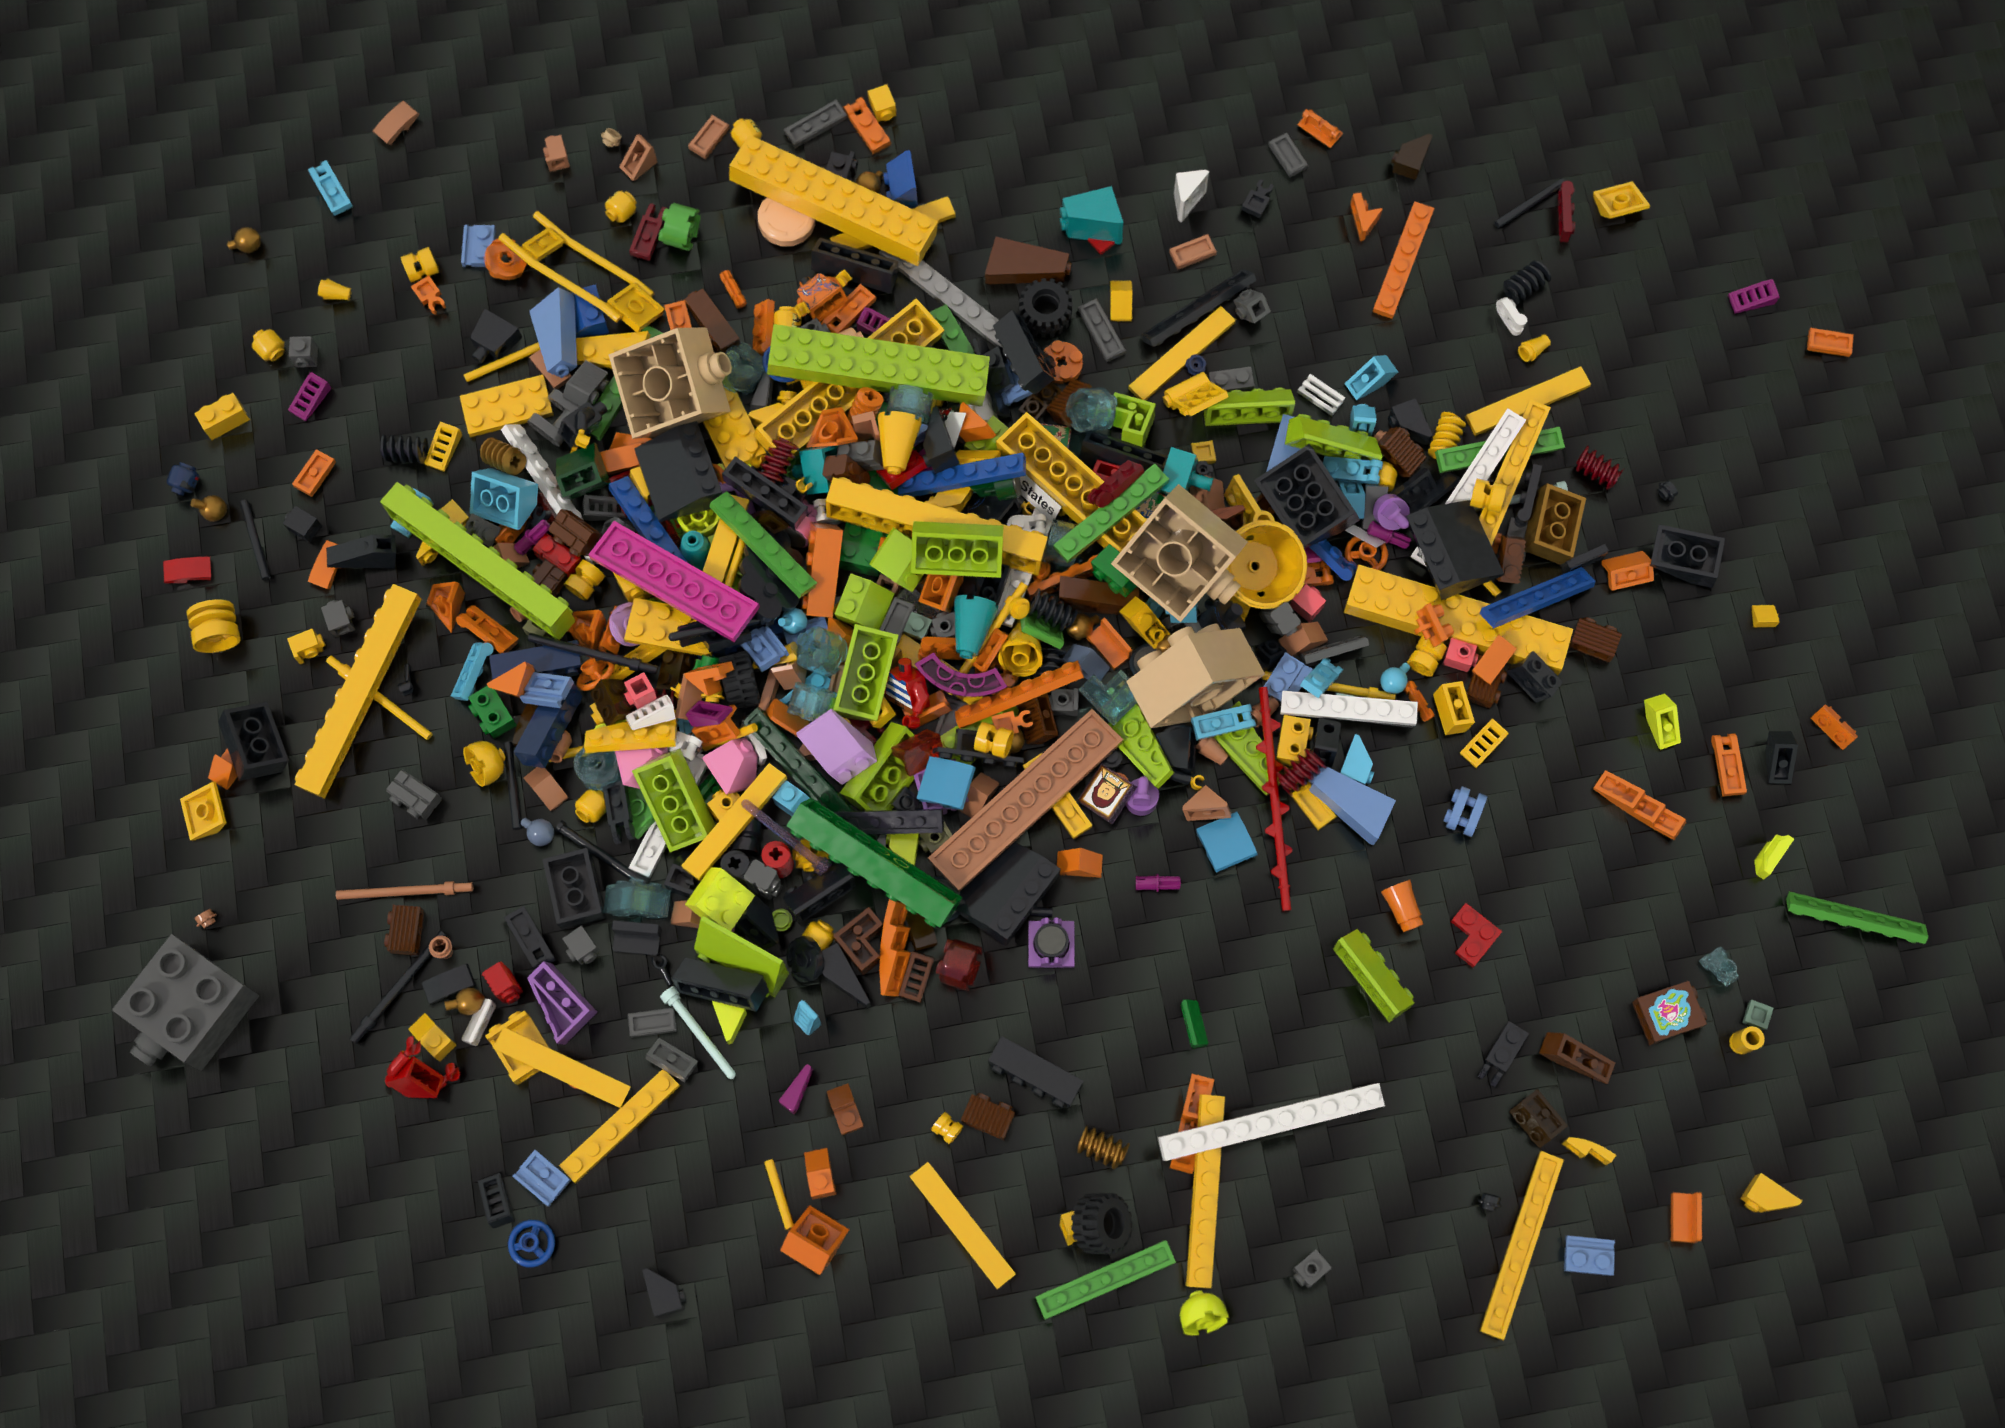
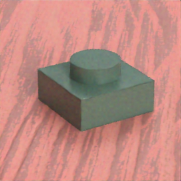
M912 612L903 633L921 640L927 636L932 625V619Z
M1750 1000L1742 1023L1765 1031L1768 1028L1774 1008Z

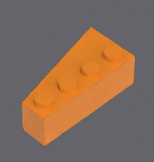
M810 522L806 572L817 582V585L801 598V609H804L803 612L807 616L833 618L843 530L836 524Z

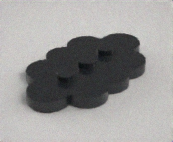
M767 530L803 568L805 565L804 558L799 551L791 548L789 535L783 530L776 534ZM745 544V558L739 565L742 578L738 583V590L741 594L759 603L760 608L755 613L759 620L773 622L778 618L781 611L790 612L794 610L800 599Z

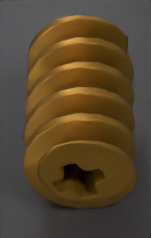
M493 437L486 439L481 445L480 457L485 464L510 475H517L525 468L526 456L519 448Z
M1087 1124L1078 1143V1153L1081 1154L1086 1149V1157L1089 1158L1095 1153V1161H1099L1104 1157L1103 1164L1107 1165L1112 1161V1169H1116L1119 1164H1122L1130 1143L1122 1148L1121 1139L1114 1144L1112 1135L1105 1140V1132L1103 1131L1098 1136H1096V1128L1087 1132Z

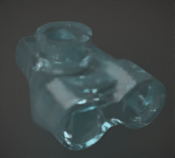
M1720 946L1712 953L1704 956L1699 962L1706 970L1709 969L1725 986H1728L1736 981L1739 975L1736 972V963L1731 959H1727L1728 954Z

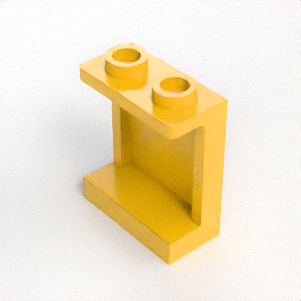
M526 1011L513 1013L509 1017V1021L502 1025L497 1024L489 1029V1033L485 1035L494 1047L503 1027H506L550 1048ZM495 1050L509 1072L508 1075L516 1085L521 1084L540 1071Z

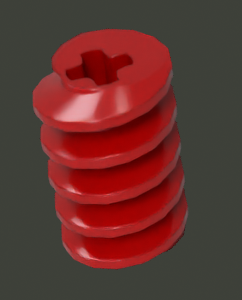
M780 841L769 842L765 845L761 854L765 866L776 870L779 878H784L791 874L794 868V861L788 846Z

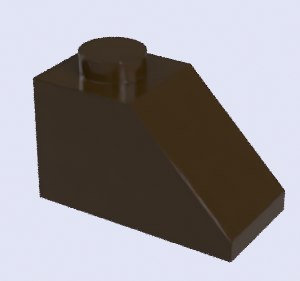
M1427 134L1402 144L1400 151H1395L1391 163L1394 164L1392 172L1416 180L1433 135Z

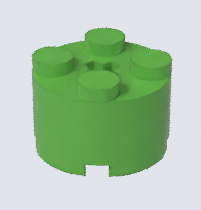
M678 203L671 204L669 209L665 208L662 217L665 223L664 228L660 230L659 241L666 245L690 251L693 247V243H690L693 237H697L701 215H698L700 210Z

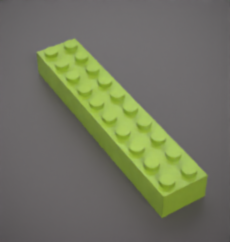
M774 324L767 375L854 388L869 387L881 392L982 406L986 395L990 356Z
M396 482L383 497L380 503L390 518L555 639L560 640L575 622L572 615L573 611L568 607L569 603L560 596L556 598L551 595L552 591L547 586L536 584L533 576L526 571L521 573L517 570L518 566L508 558L506 561L500 557L501 554L492 546L489 548L484 546V541L476 534L469 535L465 532L467 529L461 523L450 521L447 513L441 509L435 510L432 507L433 504L425 497L420 499L415 495L416 491L409 485L402 486Z

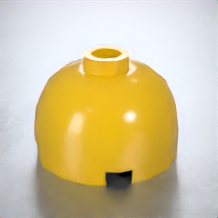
M477 741L463 748L466 765L471 764L473 771L470 774L479 786L490 785L502 775L504 770L503 761L506 758L501 748L497 749L494 744L487 741Z

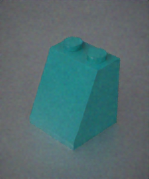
M1112 186L1063 198L1062 207H1060V225L1062 231L1066 230L1068 238L1082 240L1090 238L1115 241V244H1122L1123 220Z

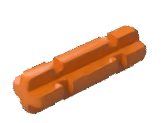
M729 270L721 272L720 279L734 301L736 308L745 307L747 305L746 299L742 295L735 279H733Z
M1413 680L1408 681L1404 689L1405 693L1409 694L1408 698L1410 701L1418 702L1417 712H1420L1422 720L1424 722L1431 720L1434 717L1432 709L1428 708V703L1422 693L1416 689L1415 682Z

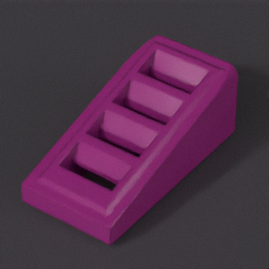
M1770 279L1728 294V297L1736 314L1773 305L1779 299V294L1774 280ZM1757 292H1759L1761 299H1758ZM1750 294L1752 302L1749 301L1747 295ZM1738 297H1742L1744 305L1740 304Z
M864 307L857 321V330L871 335L888 322L890 318L868 307ZM879 322L877 328H873L875 323Z
M311 372L302 384L288 411L307 421L332 388L327 381ZM317 384L320 387L317 389L314 385ZM311 391V392L315 393V395H314V397H313L312 395H310V394H308V393ZM304 398L311 401L310 404L304 402ZM298 406H303L304 408H306V411L304 412L300 410Z
M699 700L687 712L686 716L693 727L719 725L733 709L730 706Z
M808 1064L805 1065L779 1099V1103L794 1115L798 1110L812 1075L813 1069Z

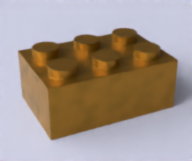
M1548 483L1537 489L1524 538L1527 542L1524 544L1526 546L1524 548L1525 552L1560 565L1574 557L1586 498Z

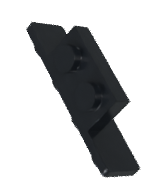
M975 337L972 339L974 353L976 355L990 356L986 390L991 396L992 408L997 415L1008 418L1011 414L1008 406L1003 402L1001 393L1015 386L1007 359L1002 352L1003 347L997 346L989 350L986 341Z
M1423 468L1391 494L1397 495L1404 500L1410 509V514L1438 502L1439 498L1455 488L1461 478L1447 472L1435 482L1429 469Z
M696 621L678 626L677 630L681 631L705 625ZM759 624L746 626L735 642L716 632L679 640V644L681 647H686L703 642L709 652L721 651L723 648L742 645L744 642L751 641L752 636L749 628L759 626Z
M956 729L954 749L936 747L932 751V753L939 754L938 758L952 759V756H958L960 761L974 762V759H981L982 764L995 765L996 761L1003 762L1004 767L1013 768L1017 767V764L1024 763V758L1007 756L1004 759L993 756L991 751L983 753L974 750L977 731Z

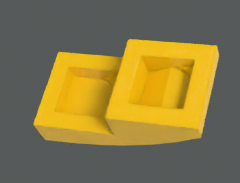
M1569 1137L1562 1143V1145L1580 1158L1590 1153L1605 1165L1611 1163L1616 1156L1608 1149L1584 1139Z

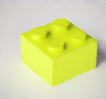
M710 867L685 905L701 918L704 916L731 931L755 895L722 868Z

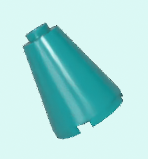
M689 531L683 535L679 550L689 564L703 571L711 545L708 538L701 533Z
M958 595L954 600L956 652L960 654L961 658L973 659V656H978L999 606H996V602L986 598L974 596L973 599H966L967 595Z

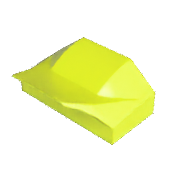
M1776 834L1772 841L1767 842L1754 860L1756 875L1763 880L1767 878L1794 838L1789 835L1780 836Z

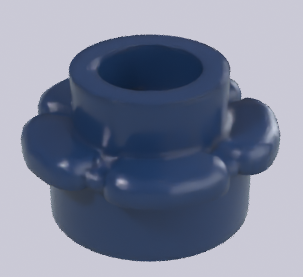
M1194 354L1191 355L1190 359L1186 360L1185 366L1191 375H1196L1205 371L1206 361L1202 356Z

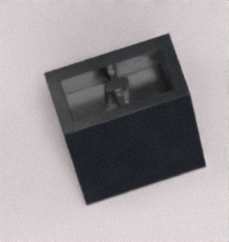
M1002 564L1001 578L964 576L958 595H967L966 599H973L974 596L996 602V606L999 605L1011 566Z
M684 848L673 862L664 886L670 892L690 898L701 881L682 868L681 865L693 853V851ZM717 861L712 868H721V862Z

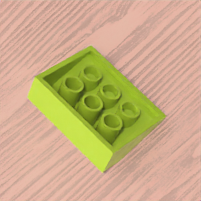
M704 916L700 919L694 947L696 953L699 954L697 958L707 963L711 961L724 967L737 968L749 973H758L764 976L769 992L766 997L768 998L769 994L776 997L789 975L783 960Z

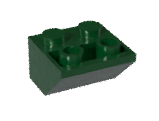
M596 443L556 459V480L563 498L573 500L611 483Z

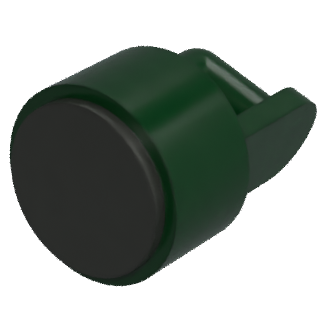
M1020 477L969 486L979 497L997 496L999 501L1019 498L1021 495Z

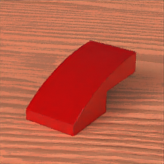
M189 557L163 561L164 583L211 580L210 557Z

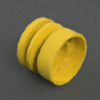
M207 600L197 603L187 610L189 628L192 629L191 640L194 650L202 653L222 652L240 643L238 625L235 623L236 614L234 613L233 603L227 600Z

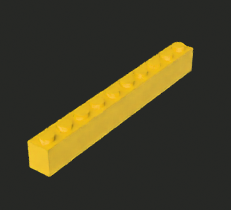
M395 584L385 592L384 603L381 609L379 608L376 611L372 627L365 633V642L362 648L357 650L352 668H349L345 674L344 685L336 692V701L333 707L327 711L323 727L316 733V742L313 748H310L306 753V762L295 776L296 782L294 785L325 799L422 599L418 594Z

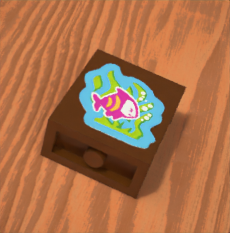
M1689 981L1639 997L1632 1002L1649 1045L1707 1025L1706 1012L1702 1007L1700 1008L1697 1001V991L1694 986H1691Z

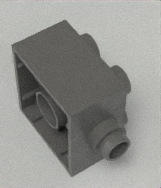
M171 934L112 1011L141 1031L134 1040L137 1044L130 1051L136 1058L151 1067L157 1058L162 1059L167 1051H169L184 1063L202 1071L260 995L190 945Z

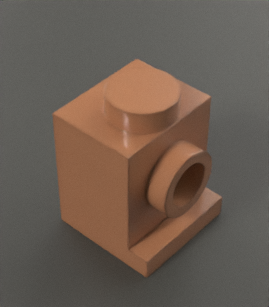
M562 136L547 137L545 139L547 147L543 148L549 171L570 167Z

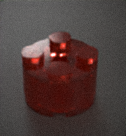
M948 939L944 947V952L946 953L944 960L939 961L936 974L940 975L939 980L941 983L969 991L968 985H973L981 962L977 961V956H982V947L957 939Z

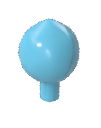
M795 608L790 612H784L782 617L779 618L778 624L787 633L797 634L806 628L807 616L801 609Z
M1404 662L1399 668L1392 667L1386 669L1380 678L1383 690L1390 694L1401 693L1407 686L1406 673L1409 671L1410 665Z

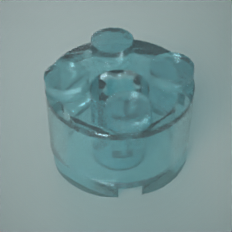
M742 342L738 346L733 345L729 347L725 352L731 362L732 371L729 375L725 376L722 382L723 386L731 392L735 393L737 390L743 392L742 394H750L755 390L765 370L762 363L763 357L752 349L748 343Z
M898 385V389H894L893 386L890 388L886 415H890L891 411L911 413L915 415L916 420L919 417L922 418L921 424H927L930 418L933 394L928 391V395L922 393V388L915 386Z
M1101 387L1077 389L1075 393L1069 396L1066 406L1067 417H1070L1072 421L1070 423L1071 426L1079 432L1110 429L1115 418L1117 399L1108 390Z
M1053 518L1044 554V562L1065 567L1074 564L1076 558L1067 563L1054 549L1053 545L1079 524Z
M815 626L808 629L805 633H800L797 638V664L806 670L824 676H832L840 670L838 668L840 663L846 660L847 642L836 632Z
M795 682L787 713L813 721L831 708L834 709L837 693L825 688H818L815 685Z
M583 746L577 752L574 758V769L586 788L603 791L604 786L620 781L621 775L615 751L585 753ZM598 764H602L599 769H595L598 768Z

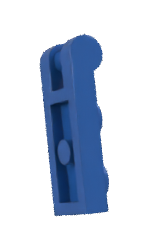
M1327 539L1310 546L1341 579L1348 581L1357 571V564L1353 561H1347L1342 556V552L1337 547L1332 546Z

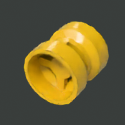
M944 1112L931 1130L935 1134L942 1135L944 1141L950 1145L964 1126L959 1122H954L951 1116Z

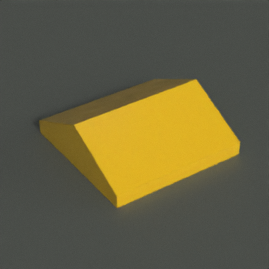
M1633 181L1593 192L1600 215L1609 219L1650 208V204Z
M211 782L180 799L190 840L194 841L216 834L226 824L216 782Z

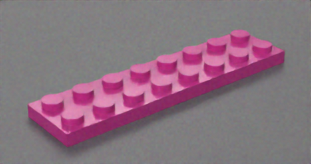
M616 521L610 525L589 553L591 560L733 642L737 640L760 608L759 603Z

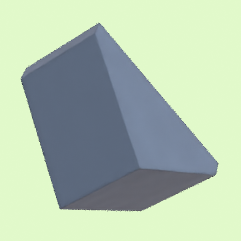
M1073 644L1063 657L1065 660L1063 664L1078 660L1084 678L1096 686L1099 685L1110 669L1092 648Z

